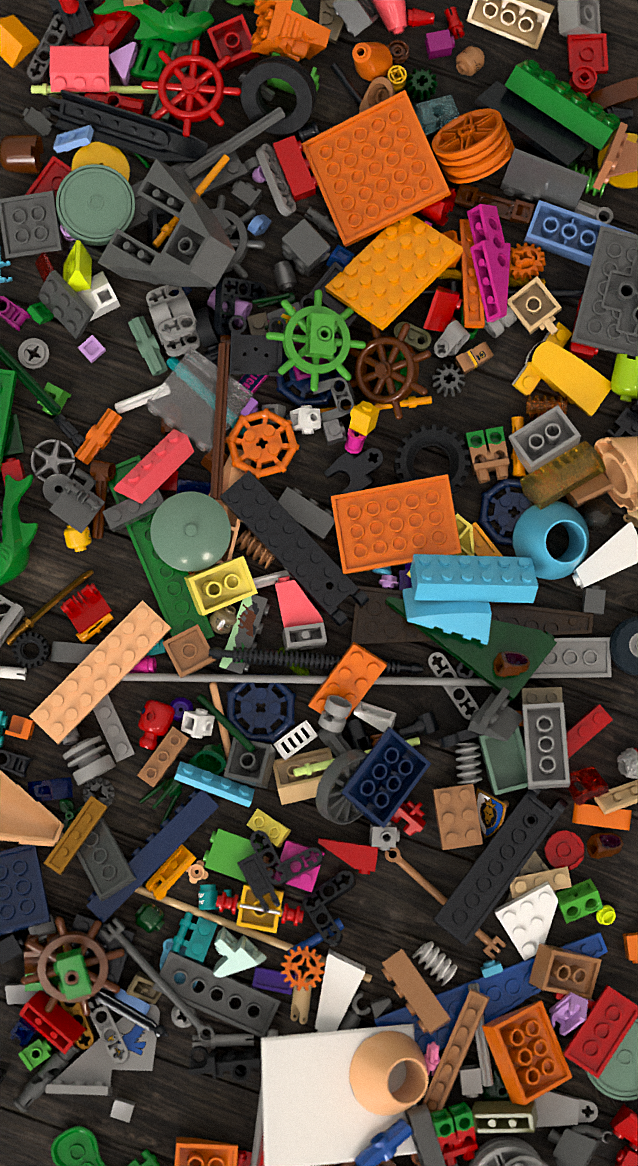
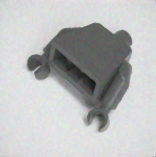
M574 1125L571 1128H566L563 1134L552 1129L547 1140L557 1145L553 1152V1155L556 1157L555 1162L557 1166H588L600 1140L608 1144L609 1141L604 1139V1135L607 1133L612 1135V1133L607 1129L600 1130L590 1125Z

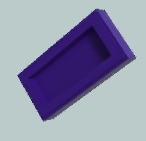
M256 966L252 987L290 995L293 987H289L290 981H283L286 974H280L281 971ZM290 973L292 978L295 979V973Z

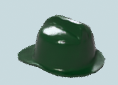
M219 743L218 745L206 744L202 746L199 752L189 760L188 764L219 775L226 767L225 753L221 749L222 745Z

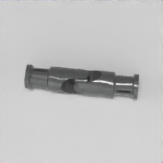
M75 1043L66 1054H63L60 1050L56 1051L39 1072L24 1087L25 1090L20 1096L14 1098V1105L20 1111L27 1112L30 1104L35 1099L38 1100L46 1091V1084H50L52 1080H55L68 1066L69 1060L76 1052H80L81 1048Z

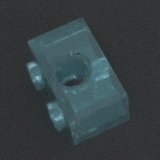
M452 95L418 103L414 108L424 133H433L460 115Z

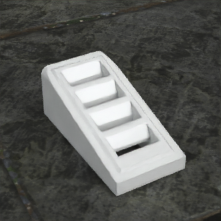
M362 701L359 702L353 712L354 715L382 732H385L388 727L393 728L397 715L395 712Z
M305 720L273 745L282 758L286 760L318 735L307 720ZM301 728H304L310 737L308 739L301 731ZM297 732L304 742L300 743L294 734ZM289 737L296 744V748H293V746L287 740ZM282 742H284L290 750L289 753H287L285 749L282 747Z

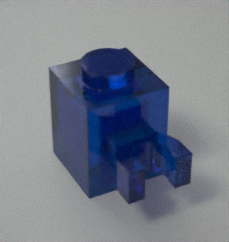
M21 1017L11 1030L12 1036L10 1038L14 1040L16 1037L21 1041L19 1045L23 1047L24 1044L27 1045L37 1030Z

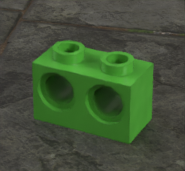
M591 879L555 893L558 898L557 906L566 924L603 908L598 890Z

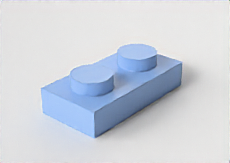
M91 125L58 134L53 148L57 153L80 146H87L91 143L94 130Z

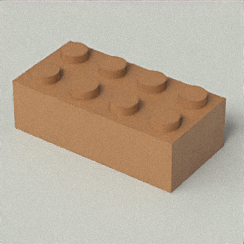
M402 949L382 963L384 967L382 969L383 974L389 982L391 980L394 981L396 985L393 988L400 999L404 997L408 1003L405 1005L411 1015L414 1016L416 1014L420 1020L417 1023L424 1034L429 1032L432 1035L450 1022V1017Z

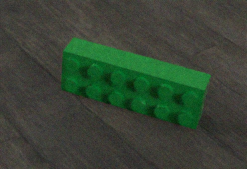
M525 60L515 66L504 86L599 150L604 149L610 144L621 123L616 115L608 114L603 111L604 108L600 104L588 101L585 94L575 92L571 89L570 84L565 81L560 82L552 72L539 68L540 65L534 60Z

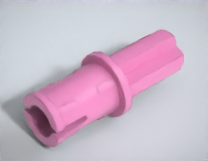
M431 1042V1044L427 1045V1052L424 1058L427 1074L430 1075V1070H432L431 1076H434L440 1062L439 1045H436V1042Z

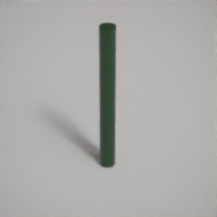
M200 694L196 700L211 715L215 716V719L249 752L256 748L205 696Z

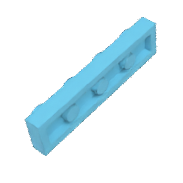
M181 761L174 777L177 781L246 807H250L255 789Z

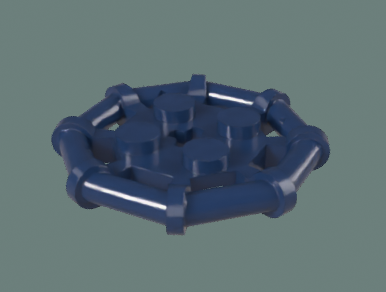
M285 352L282 354V365L288 360ZM293 368L288 370L290 381L287 383L284 382V374L281 377L276 376L277 392L298 406L297 408L304 405L315 406L324 404L326 406L333 397L331 389H329L325 394L323 392L318 393L319 397L305 399L306 394L313 392L310 389L311 377L297 381ZM335 369V377L329 376V372L320 374L319 382L341 377V375ZM338 380V381H337V383H336V388H337V389H339V388L341 387V385H344V382H343V381H341V380ZM293 386L300 391V397L290 391L289 388Z
M502 479L486 492H482L478 524L483 526L493 539L494 544L513 546L512 538L503 536L505 532L513 533L520 516L529 507L534 506L526 496L529 491L538 503L547 501L533 484L534 481ZM510 486L525 488L522 494L510 492ZM504 488L506 494L496 500L493 496ZM489 503L494 504L493 516H488ZM513 507L516 508V511H519V515H516L515 518H512V515L508 513V510H512ZM494 520L500 526L501 531L499 533L490 524L491 521Z
M249 672V673H246V675H278V674H276V673H274V674H250V672ZM237 683L226 693L227 719L250 741L276 743L275 740L291 725L295 724V697L297 696L284 683H269L268 688H256L255 683ZM248 684L250 685L251 690L244 697L238 695ZM274 685L285 696L279 699L276 696V694L272 691ZM235 699L241 701L240 714H235ZM287 701V714L283 716L281 715V702ZM257 703L266 704L264 708L266 711L264 713L261 711L259 713L256 712ZM243 718L250 725L247 731L237 721L238 719ZM278 719L284 721L276 730L272 731L270 728ZM254 728H266L267 734L252 733Z

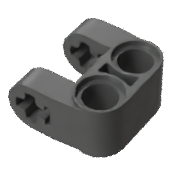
M342 376L319 382L318 390L313 392L315 395L331 389L337 407L320 413L323 423L350 413L355 405L357 406L351 383ZM338 380L343 381L345 384L343 391H339L336 388ZM344 399H348L351 402L349 410L344 409L342 406Z

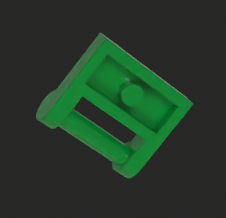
M141 40L140 44L142 46L135 66L131 68L130 75L136 78L159 81L161 72L166 67V64L158 56L160 50H164L171 57L174 46L170 42ZM150 48V49H151V52H150L148 61H147V63H146L145 69H144V70H141V69H142V66H143V63H144V61H145V58H146L148 49Z

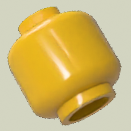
M69 524L64 530L66 545L70 549H75V552L86 550V546L92 542L88 526L82 534Z

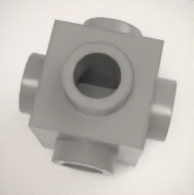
M389 821L385 828L370 823L369 843L372 847H378L379 850H390V847H396V842H399L400 830L397 829L395 824H392V821Z

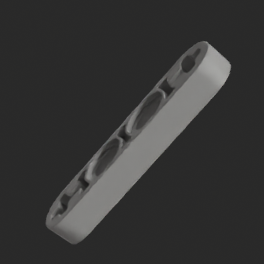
M263 144L256 150V156L278 211L287 217L295 212L296 204L273 148L268 144Z
M435 652L429 656L428 665L436 677H442L445 672H450L453 678H459L442 653ZM432 657H441V666L447 665L448 669L438 674L437 670H440L438 665H432L431 662L434 661ZM442 685L461 715L465 719L470 720L471 715L465 714L467 708L465 705L460 707L459 703L465 702L469 698L470 702H467L470 708H475L473 713L479 710V707L466 687ZM456 689L464 691V698L462 700L454 698L453 693Z
M89 1002L90 1017L110 1058L117 1064L125 1063L129 1058V1050L108 1007L103 1005V1007L97 1008L92 1012L91 1009H94L95 1006L92 1002ZM101 1011L107 1014V1020L103 1023H99L96 1020V1015ZM108 1030L116 1032V1038L111 1042L105 1039V1034ZM119 1040L121 1044H117L118 1048L121 1051H125V1053L122 1055L123 1059L121 1060L120 1058H115L114 1056L117 1054L115 1047H112L111 1049L109 1047L110 1045L116 1044Z

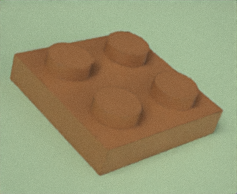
M198 624L162 642L180 678L216 661V659L208 656L209 649L211 648Z

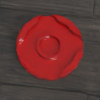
M567 830L557 831L546 840L544 846L545 857L554 868L567 866L568 870H572L582 862L584 857V844L581 838L573 832Z

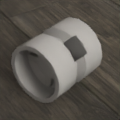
M507 305V315L494 322H487L486 315H484V329L492 337L497 338L505 331L504 327H510L517 320V317Z
M329 695L324 705L325 710L320 715L319 725L331 732H342L346 723L345 717L349 716L352 704L340 696Z

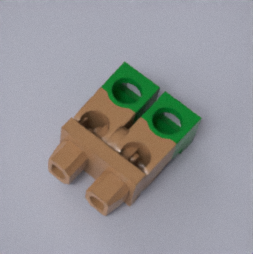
M503 426L485 429L484 433L483 430L465 433L464 440L469 450L473 475H476L480 484L489 482V472L493 471L496 472L497 480L507 479L510 462Z

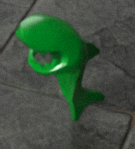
M105 0V3L93 10L96 15L128 11L140 20V27L134 36L135 39L152 40L161 38L175 44H185L195 40L214 22L212 15L206 11H190L186 14V17H183V6L180 4V1H174V4L163 14L145 3L135 6H124L123 0Z
M32 474L20 481L13 479L10 475L5 476L2 543H0V586L17 578L28 565L30 556L29 545L36 534L38 523L26 524L21 522L18 505L21 497L32 484Z

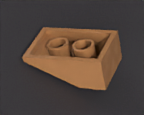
M539 943L529 983L541 990L566 995L572 992L582 998L591 999L602 960L560 947Z

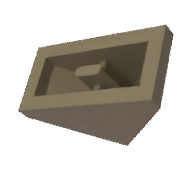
M141 971L137 972L126 991L128 995L152 1004H156L162 994L153 989L155 982Z

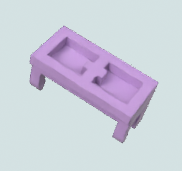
M572 992L567 994L549 1009L552 1027H555V1021L560 1024V1034L563 1036L567 1035L586 1020L588 1000Z

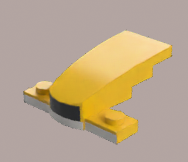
M555 322L554 325L558 332L554 335L548 332L544 339L530 350L525 361L526 365L511 385L523 395L529 396L542 378L555 392H559L571 404H575L588 416H593L611 390V382L587 363L563 349L573 333L560 322Z

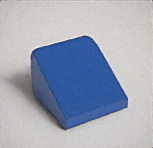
M338 245L329 256L327 266L331 267L336 261L341 267L345 268L355 254Z

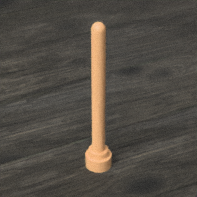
M210 682L209 688L213 705L224 715L217 683ZM218 722L226 760H228L231 749L229 733Z

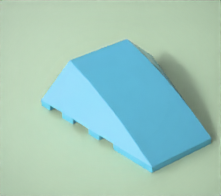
M413 588L403 589L408 622L431 629L435 626L442 628L445 633H459L463 635L462 638L469 640L476 638L480 640V643L488 644L492 615L489 602L414 600Z

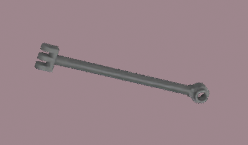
M115 917L112 921L117 927L115 928L109 923L106 927L111 933L109 934L104 928L100 933L108 942L115 938L198 1031L199 1039L202 1042H210V1036L211 1039L214 1037V1028L199 1020L124 937L121 932L125 929V926ZM208 1029L210 1031V1035H205L203 1033V1030Z

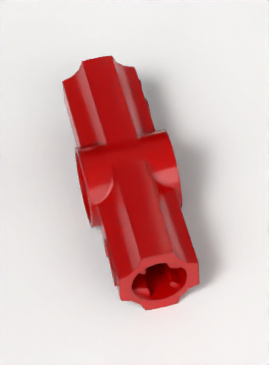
M85 92L84 97L109 105L111 102L117 101L118 104L115 107L143 115L144 100L120 96L117 92Z

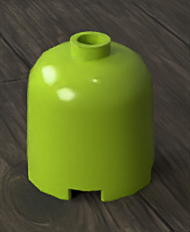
M627 354L616 355L611 389L616 395L620 396L622 401L631 402L632 399H638V356L633 360L628 359Z

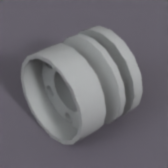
M101 736L85 739L72 746L67 753L62 755L64 760L74 757L75 760L67 765L68 767L78 765L79 769L72 774L78 786L116 766L110 754L100 756L99 753L106 748L105 745L97 748L95 746L102 741Z

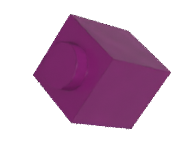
M449 29L426 34L425 45L428 59L451 55L452 48L455 47L454 37L450 36Z

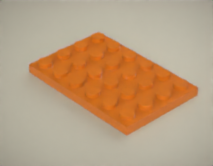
M448 474L331 496L343 574L412 563L413 554H462Z

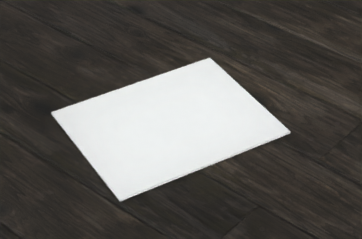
M414 1024L261 1038L264 1166H319L352 1162L371 1145L370 1141L375 1135L380 1132H386L400 1118L407 1123L405 1111L395 1115L382 1116L365 1109L354 1096L355 1094L349 1080V1070L357 1048L368 1037L371 1038L382 1031H397L415 1041ZM404 1061L397 1063L389 1073L387 1082L389 1093L395 1092L404 1083L406 1077ZM416 1102L414 1105H412L411 1107H409L408 1109L413 1108V1107H416V1106H417V1102ZM412 1136L396 1148L397 1152L394 1156L417 1153Z

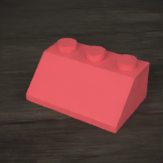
M50 46L51 92H61V90L69 92H110L109 46Z

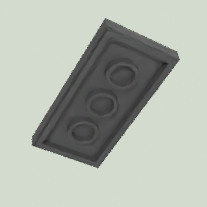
M102 816L76 854L99 899L103 902L135 881L136 877L105 818Z

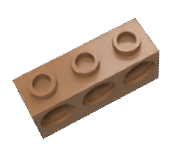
M173 726L137 776L153 788L156 787L191 738Z

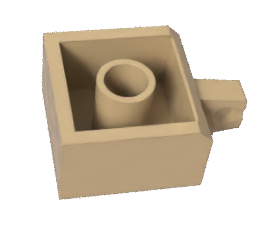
M538 276L508 299L507 305L530 334L538 328L541 330L546 328L551 335L558 332L553 322L556 320L554 316L562 310V307Z

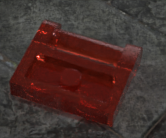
M594 766L570 773V785L565 787L572 794L575 804L579 806L583 805L588 799L609 793L608 785ZM578 781L584 790L579 791L574 782Z

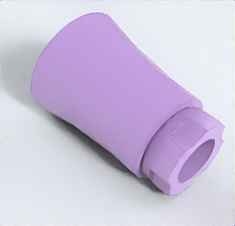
M216 289L212 291L207 301V305L212 307L213 310H215ZM235 298L234 315H240L247 320L252 310V303ZM224 301L222 303V309L224 312H226L228 305ZM234 319L236 326L241 327L243 325L241 319Z

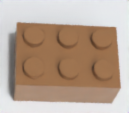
M473 783L432 789L441 849L448 850L483 844Z

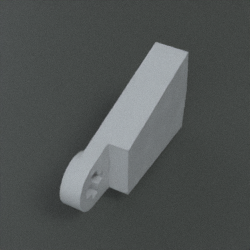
M550 1090L535 1099L538 1115L536 1127L578 1125V1123L592 1122L598 1116V1109L594 1102ZM586 1106L593 1110L588 1116H585V1113L582 1112V1109H586Z

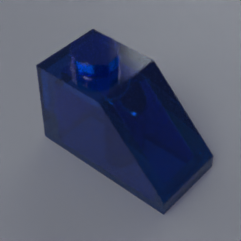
M71 777L28 782L29 795L36 802L73 797Z

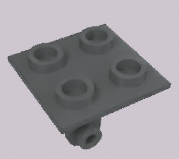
M72 479L71 482L66 484L65 490L49 510L82 534L105 504V501L75 479Z

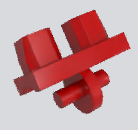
M410 800L407 804L403 802L391 818L395 823L404 818L408 823L404 826L403 830L409 836H412L417 831L420 833L427 823L422 819L425 813L419 809L422 806L420 801L416 805Z

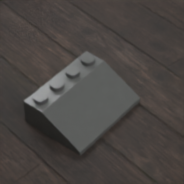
M515 148L500 190H503L509 196L516 195L521 197L523 201L528 203L534 202L538 204V201L541 200L574 212L589 177Z

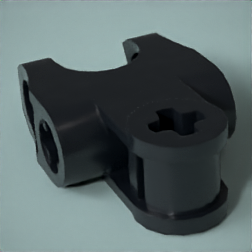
M370 448L359 456L346 452L337 458L324 474L327 478L337 473H344L349 476L350 484L340 494L365 490L375 482L371 473L381 467L383 463L382 452L376 448ZM370 455L373 457L377 456V463L369 462Z

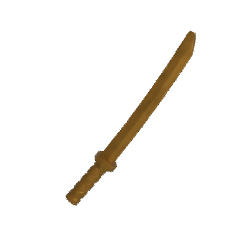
M89 570L75 579L29 619L25 617L23 619L25 622L5 639V642L11 646L18 636H21L30 627L33 628L35 626L34 623L90 577L94 573L93 570Z

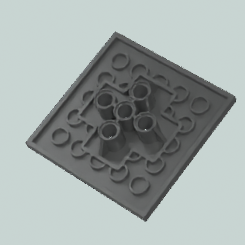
M600 226L571 342L617 354H627L629 357L636 358L638 356V319L635 316V313L638 311V235ZM621 288H628L630 296H624L621 293Z

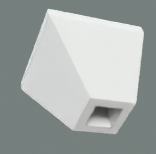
M103 271L91 277V289L76 292L94 311L90 321L120 307L119 301Z

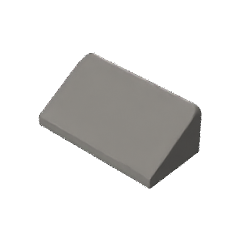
M7 983L5 985L7 1004H26L38 991H25V985L22 983Z

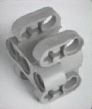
M165 285L150 291L146 295V301L157 335L169 356L176 357L197 349L201 345V340L196 331L197 321L182 287ZM172 290L179 291L176 296H170L169 293ZM191 336L197 337L194 343H188L187 339ZM175 344L176 348L172 349L171 345Z

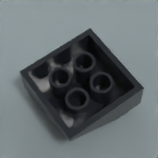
M79 912L76 914L71 931L88 933L94 921L101 920L98 917ZM107 920L104 923L101 921L102 925L95 939L101 943L106 953L121 948L124 949L115 938L108 942L100 933L103 928L109 934L111 933L106 927L109 923L115 928L117 926ZM125 927L121 933L133 944L137 930ZM71 943L72 950L78 949L81 944ZM88 948L84 959L96 956V954ZM126 950L123 957L108 961L106 979L117 985L120 984L129 956ZM100 964L88 966L87 969L98 974Z

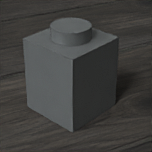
M589 585V588H585L582 595L581 612L603 615L606 590H601L600 586Z

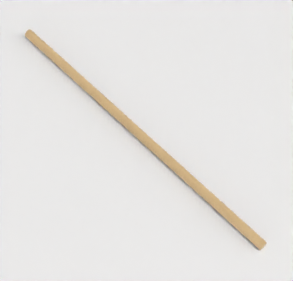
M140 886L135 891V893L192 913L195 916L287 951L295 946L257 930L236 926V922L205 910H199L197 907L169 896H165L162 900H157L153 896V892H149L143 886ZM322 956L319 959V963H325L326 965L327 958ZM365 973L362 980L370 983L372 975Z

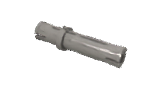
M214 1032L213 1039L210 1036V1042H193V1048L196 1046L211 1047V1049L225 1046H254V1040H245L254 1039V1034L215 1035ZM193 1035V1040H200L198 1035Z

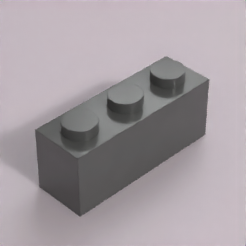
M287 487L278 502L301 527L324 541L335 525L333 512L328 509L323 511L318 507L319 503L311 498L307 500L302 497L303 493L295 487L292 489Z
M157 489L143 504L129 498L102 512L110 529L115 532L155 513L164 502V499L159 489Z

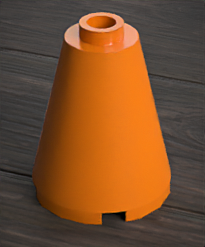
M362 42L353 48L352 56L355 68L363 79L372 82L378 77L388 75V71L392 67L393 58L389 49L380 42Z

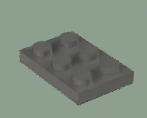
M56 270L49 273L37 297L64 325L68 332L77 339L83 334L94 311Z

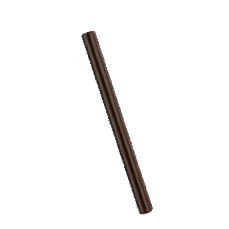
M227 342L219 343L210 490V497L215 500L221 499L223 487L230 343Z

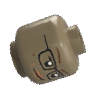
M228 605L214 611L209 619L212 630L218 634L230 633L237 622L236 609Z

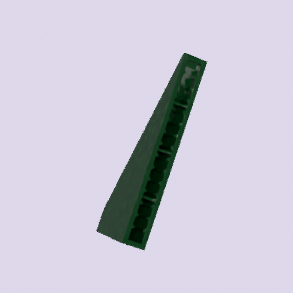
M388 596L385 604L407 620L404 600ZM492 619L487 645L480 643V640L476 638H471V640L462 638L463 635L459 633H445L442 628L434 626L431 629L411 623L499 693L503 687L511 691L507 697L510 701L516 697L557 644L554 641V636L547 631L543 632ZM500 652H519L528 657L530 667L526 672L519 675L499 677L496 676L494 671V660Z

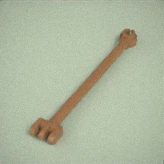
M390 847V851L396 852V857L394 858L389 857V852L385 850L384 855L388 861L396 862L439 903L444 905L447 898L400 856V850L397 847ZM480 928L475 933V936L486 945L483 951L493 960L496 956L490 951L494 949L498 954L501 952L495 945L499 943L503 948L506 946L498 936L495 935L491 939Z

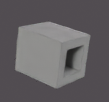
M479 1065L461 1066L459 1079L462 1095H466L468 1098L477 1097L478 1094L483 1093Z

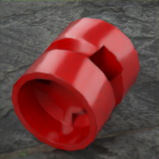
M578 66L573 71L569 81L571 89L585 94L588 98L596 84L597 73L591 66Z

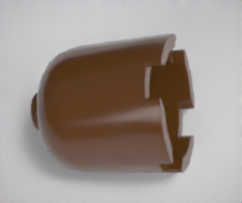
M6 135L0 142V164L3 169L8 172L40 174L42 172L43 162H40V154H44L42 137H39V135Z

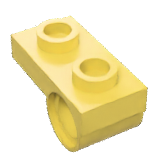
M258 808L247 823V826L254 831H264L271 843L279 848L291 832L286 826Z

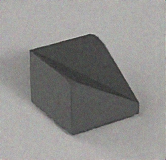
M388 995L371 1000L370 1002L375 1019L380 1014L393 1010L391 999Z

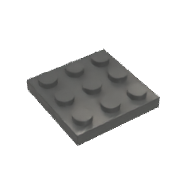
M55 191L0 199V224L6 259L64 251L60 222L56 210Z

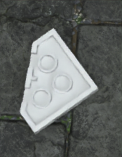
M548 881L494 909L495 914L524 961L536 955L539 943L545 944L558 904V898Z

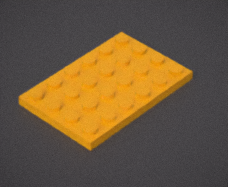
M411 214L387 226L344 268L343 272H339L325 286L326 292L383 331L463 253V247Z

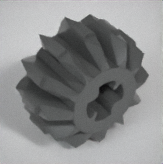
M443 364V370L437 368L436 373L438 375L432 376V379L435 380L432 386L439 387L436 391L438 394L444 391L443 397H447L448 392H450L451 397H454L455 391L461 393L462 389L460 387L465 386V382L462 381L465 378V374H459L461 371L460 367L453 370L454 364H451L449 369L446 364ZM447 377L451 378L450 384L446 383Z

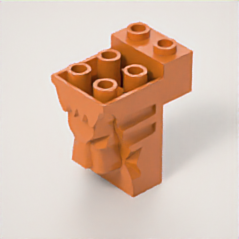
M254 0L256 5L254 13L259 16L256 20L257 30L251 38V52L264 55L276 52L283 57L297 62L303 58L309 60L327 47L331 30L292 11L293 0Z

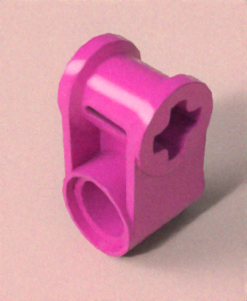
M348 428L345 449L353 454L360 453L367 436Z

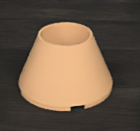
M604 437L599 439L594 445V460L598 459L599 469L614 486L607 493L620 508L626 507L627 512L638 510V437Z
M382 1031L371 1038L368 1037L357 1048L350 1064L349 1080L355 1094L354 1096L365 1109L374 1114L382 1116L399 1114L418 1102L427 1090L428 1074L423 1052L412 1038L403 1033ZM404 1061L406 1066L404 1083L398 1090L389 1093L387 1084L389 1073L397 1063Z

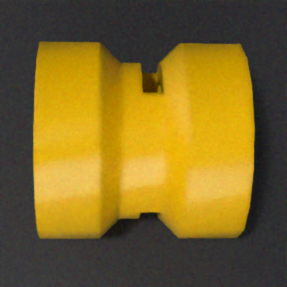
M399 65L392 66L388 71L387 79L391 82L394 91H400L405 87L406 70Z

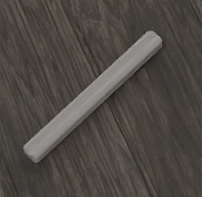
M478 983L468 985V991L474 989L480 992ZM483 1015L475 1033L482 1084L483 1086H492L494 1082L488 1042L481 1027L485 1024Z

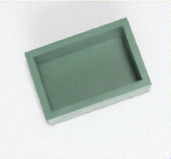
M519 726L509 740L505 742L485 735L478 736L492 794L498 795L528 787L525 749Z

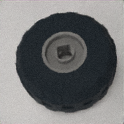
M638 616L630 617L620 622L611 633L609 642L611 659L615 665L625 673L638 676Z

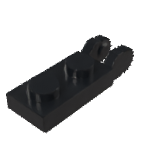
M256 854L237 863L256 900L258 899L265 913L269 912V907L263 896L268 893L276 907L281 905L274 892V887L268 880Z

